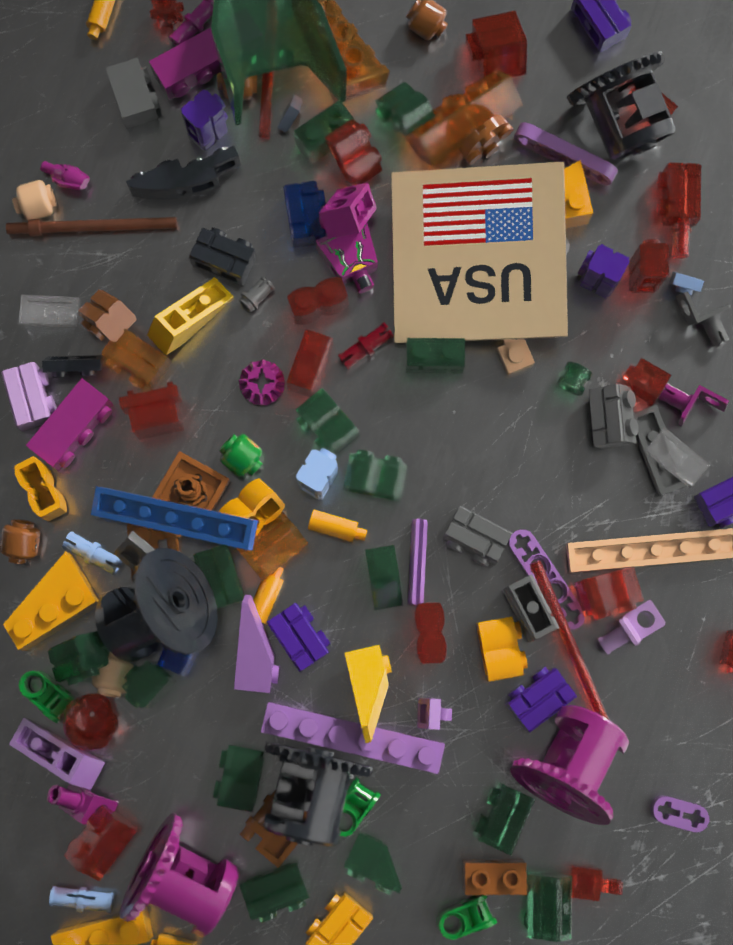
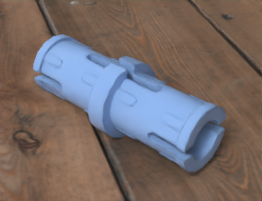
M72 531L67 535L66 539L76 543V545L69 541H64L62 545L63 549H67L84 558L85 563L89 565L93 563L112 575H115L119 568L110 564L109 561L117 566H121L123 562L114 554L102 549L101 544L97 542L91 543Z
M52 886L49 906L76 908L77 912H83L85 909L111 913L114 893L87 891V887L71 889Z

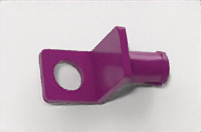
M667 383L664 387L665 390L661 392L659 400H663L681 410L682 415L678 423L681 427L698 399L723 412L729 403V400L701 385L698 386L694 394L688 395Z
M57 784L53 785L47 794L49 803L58 805L61 810L79 823L101 830L107 828L118 806V803L114 800L95 795L86 788L69 784L68 788ZM105 805V815L101 819L95 820L94 813L99 806Z

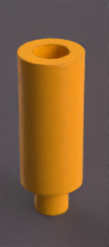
M115 0L93 1L86 22V26L89 28L87 33L89 38L97 40L99 34L105 32Z
M315 509L312 512L308 525V530L352 543L354 538L365 541L368 531L359 528V522Z
M274 564L269 574L264 573L253 598L263 624H266L284 580L280 579L284 569Z

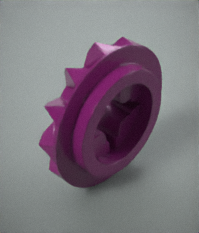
M262 359L250 362L245 369H242L239 387L242 395L249 402L256 405H268L275 402L283 393L285 379L283 372L275 363ZM261 371H263L266 380L274 382L265 384L262 393H260L258 384L250 382L258 380Z

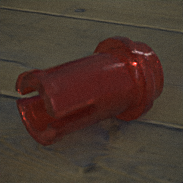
M689 222L672 223V228L669 229V233L672 234V258L685 259L690 257L689 234L692 232V228L689 227Z

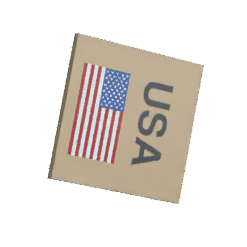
M564 162L392 172L394 330L396 344L568 337Z

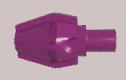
M44 161L40 167V170L51 175L52 182L60 187L81 190L85 189L90 181V177L75 166L67 164L54 165Z

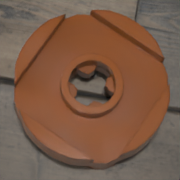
M501 114L488 119L483 123L486 128L482 129L479 133L474 130L462 143L459 151L469 165L476 163L483 155L486 158L492 156L499 149L497 143L513 132L514 128Z

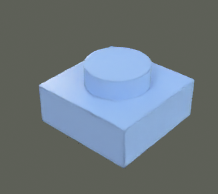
M673 272L670 283L676 285L675 291L688 292L689 295H692L693 290L701 292L704 281Z

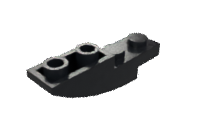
M233 145L229 148L221 147L215 150L211 156L204 159H194L184 168H182L178 158L173 161L165 160L159 163L155 169L134 174L126 183L134 197L176 199L197 195L220 187L218 176L241 166L237 150Z

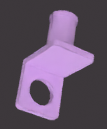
M648 600L623 615L619 620L620 626L598 640L604 651L609 655L612 651L629 641L635 646L638 645L643 638L663 627L666 622L654 603ZM649 611L654 615L655 622L651 627L645 628L638 623L637 617L640 612Z

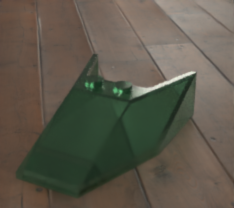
M214 0L211 33L235 125H241L245 81L248 77L296 66H307L340 103L346 102L347 69L324 9L317 0Z

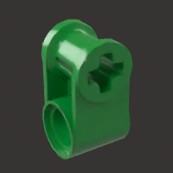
M43 671L26 672L19 680L20 692L56 724L61 721L60 716L70 704H75L78 701L70 691L58 684ZM33 676L39 677L42 682L41 689L37 693L32 692L28 686L29 680Z
M357 776L348 787L342 813L349 814L352 818L351 827L345 831L341 830L340 836L343 837L351 835L357 829L381 795L378 791L374 793L361 784ZM355 792L361 794L363 797L367 799V801H364L360 797L355 795Z
M472 895L457 904L441 910L436 918V925L441 934L447 939L456 940L495 925L498 921L496 917H492L486 901L488 895ZM449 916L458 917V926L453 931H446L443 926L445 919Z

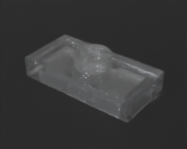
M665 427L645 449L647 454L689 488L697 482L710 466L708 462Z

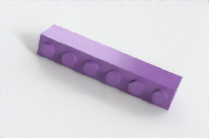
M272 702L267 704L261 729L262 733L439 774L445 744L442 742L378 727L375 728L372 741L365 743L361 723Z

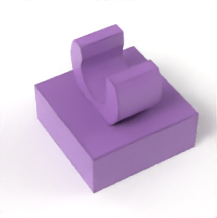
M418 698L417 728L440 730V720L452 721V709L441 708V699Z

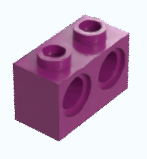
M368 182L337 189L319 212L320 224L326 230L329 239L360 233L377 207Z

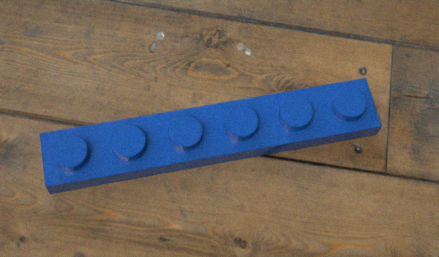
M96 486L91 515L245 550H253L258 520L99 486Z

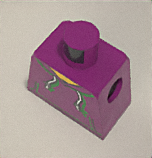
M367 223L360 233L331 239L325 236L316 240L319 255L341 285L354 281L359 293L367 292L374 287L369 274L378 269V261Z

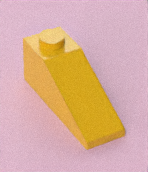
M214 277L154 316L147 336L165 355H168L187 342L229 304L234 296Z
M380 645L345 652L365 743L372 741L389 686L387 673H392L388 655L382 656Z

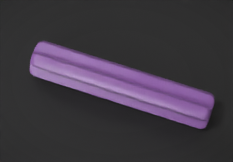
M413 519L408 584V604L422 605L424 603L428 522L425 519Z

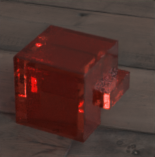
M516 11L472 19V33L465 34L466 45L472 61L478 60V70L483 83L526 75L527 38Z
M172 381L167 382V387L136 394L133 390L127 391L128 396L119 397L121 410L125 415L129 414L132 432L139 440L184 430L179 403L183 402L181 392Z

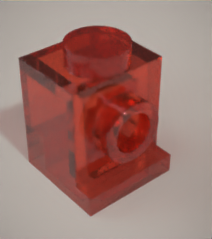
M641 358L637 366L632 364L629 366L622 379L627 381L625 385L631 387L635 396L647 402V405L651 407L672 375Z

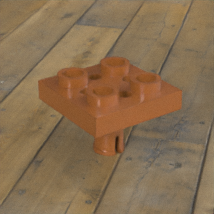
M179 451L152 498L213 511L231 480ZM198 475L202 476V480L200 482L197 481L200 479ZM202 494L207 495V500L205 502H201L205 499V496Z

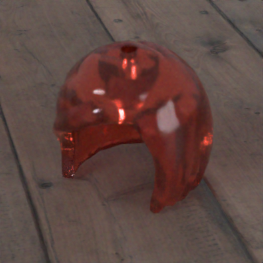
M98 693L85 694L72 700L66 706L63 729L65 736L75 748L86 751L101 750L108 746L112 738L116 736L119 722L112 710L111 702L106 696Z

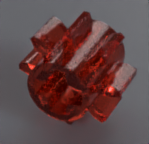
M151 0L154 9L149 12L151 19H157L159 28L166 26L173 29L178 21L183 22L182 14L180 13L184 11L183 2H177V0Z

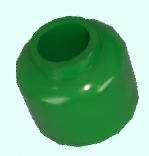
M233 434L219 450L222 453L220 462L237 477L244 476L246 473L252 476L263 464L259 460L262 456L261 447L246 434L239 436Z

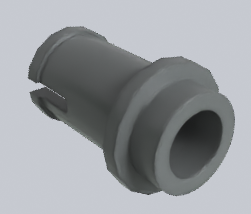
M262 276L247 293H241L242 298L239 299V303L250 313L253 310L257 311L259 309L258 305L275 290V287Z

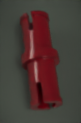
M383 322L365 337L362 335L358 337V342L341 354H338L341 362H344L347 370H349L367 355L370 357L374 355V350L391 338H394V334L391 330H388L387 324Z

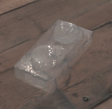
M21 295L19 323L27 326L78 328V310L80 309L81 300L79 297Z

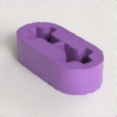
M659 796L650 805L652 817L666 825L691 832H701L709 824L708 812L704 807L669 796ZM668 801V807L677 810L676 816L666 814L665 818H662V813L658 811L659 805L664 806L665 802ZM696 809L697 815L701 817L700 823L695 822L694 826H691L692 822L690 820L682 818L683 812L693 814Z

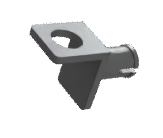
M688 292L676 296L688 326L696 323L703 324L712 347L729 340L719 316L721 312L731 308L730 304L699 316Z

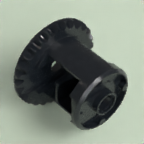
M654 52L611 69L576 88L566 97L572 106L587 104L610 160L615 161L631 154L636 156L656 147L658 142L671 136L676 131L672 117L653 74V71L664 64L663 52ZM635 86L636 91L631 92L615 103L617 109L632 104L636 105L637 110L624 124L626 129L649 121L651 125L623 137L617 124L620 115L618 112L613 113L605 94L608 92L613 93L617 90L621 93Z
M158 548L147 553L140 559V563L135 566L136 573L132 576L133 586L131 588L119 587L109 591L97 603L95 622L100 639L114 656L127 662L139 661L151 655L157 648L158 643H162L164 649H171L174 654H194L209 645L217 628V605L207 578L190 558L179 551L169 548Z
M266 741L264 747L266 753L279 756L282 766L271 811L265 815L264 829L268 832L284 836L288 841L312 846L313 844L334 847L339 844L341 835L339 825L350 778L354 779V775L369 777L374 767L333 757V752L307 746V750ZM314 770L317 771L316 779H312ZM304 811H308L306 820H303Z

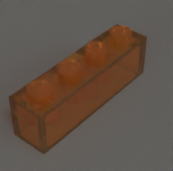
M496 70L466 86L465 93L450 94L442 99L443 103L439 107L429 111L426 107L416 112L418 115L416 119L408 123L403 119L395 123V125L421 160L431 166L440 164L447 159V156L460 149L462 143L474 130L479 133L482 129L486 128L483 123L499 114L504 118H508L513 115L516 109L523 105L512 76Z

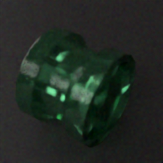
M567 362L565 366L566 372L564 376L559 377L557 384L569 393L582 396L585 391L584 385L587 381H590L593 374L589 369L578 363Z

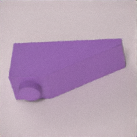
M245 595L241 606L234 689L270 693L272 683L278 684L280 666L274 665L275 654L252 596Z
M26 718L22 719L9 743L10 746L67 783L91 790L105 764L104 761L83 748Z

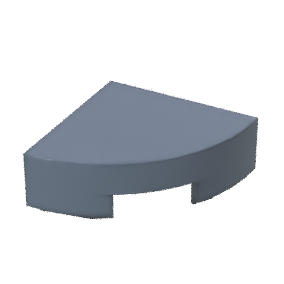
M295 94L292 96L277 128L285 133L290 129L300 112L303 102L302 98Z

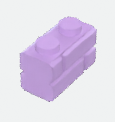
M35 362L3 370L1 374L16 427L21 431L42 426L56 409L53 396H48L45 386L49 385L47 373H43V369H40Z

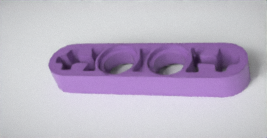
M520 123L514 134L515 141L520 145L554 162H564V167L566 168L581 160L585 177L599 184L611 185L618 172L617 168L610 162L532 124Z
M520 529L515 531L508 541L510 552L526 576L533 575L559 625L567 630L579 628L585 621L583 608L534 535L527 530ZM516 536H519L521 539L526 537L529 541L526 544L529 552L535 549L538 554L532 555L524 562L522 557L527 554L522 547L518 549L515 547L517 542ZM535 559L542 560L546 565V571L541 576L534 575L530 570V564ZM550 584H557L561 587L562 596L559 600H552L547 596L546 590ZM567 597L571 601V603L566 604L568 610L578 613L575 617L576 624L572 621L565 622L564 618L567 616V613L563 607L558 611L555 608V605L563 603Z

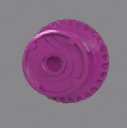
M575 705L563 706L555 718L559 731L543 762L533 761L529 758L518 759L512 764L510 773L526 790L554 808L589 823L608 825L613 818V809L597 791L616 752L620 751L624 754L629 745V740L622 729L600 714Z
M171 813L153 836L131 878L121 905L120 918L127 922L135 920L144 908L152 904L193 924L194 927L191 933L204 937L212 932L229 904L238 879V867L226 859H222L218 864H215L179 846L181 828L183 826L182 819L178 815Z

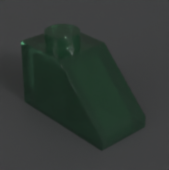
M395 545L365 549L374 611L403 606Z

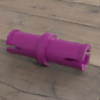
M203 0L191 14L187 13L183 17L184 22L169 36L170 41L177 46L192 38L196 32L200 33L204 29L203 25L217 12V5L212 0Z

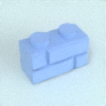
M321 448L320 451L316 449L311 450L305 460L306 465H302L296 475L299 489L318 500H323L329 490V485H332L338 475V465L335 460L337 457L324 448Z

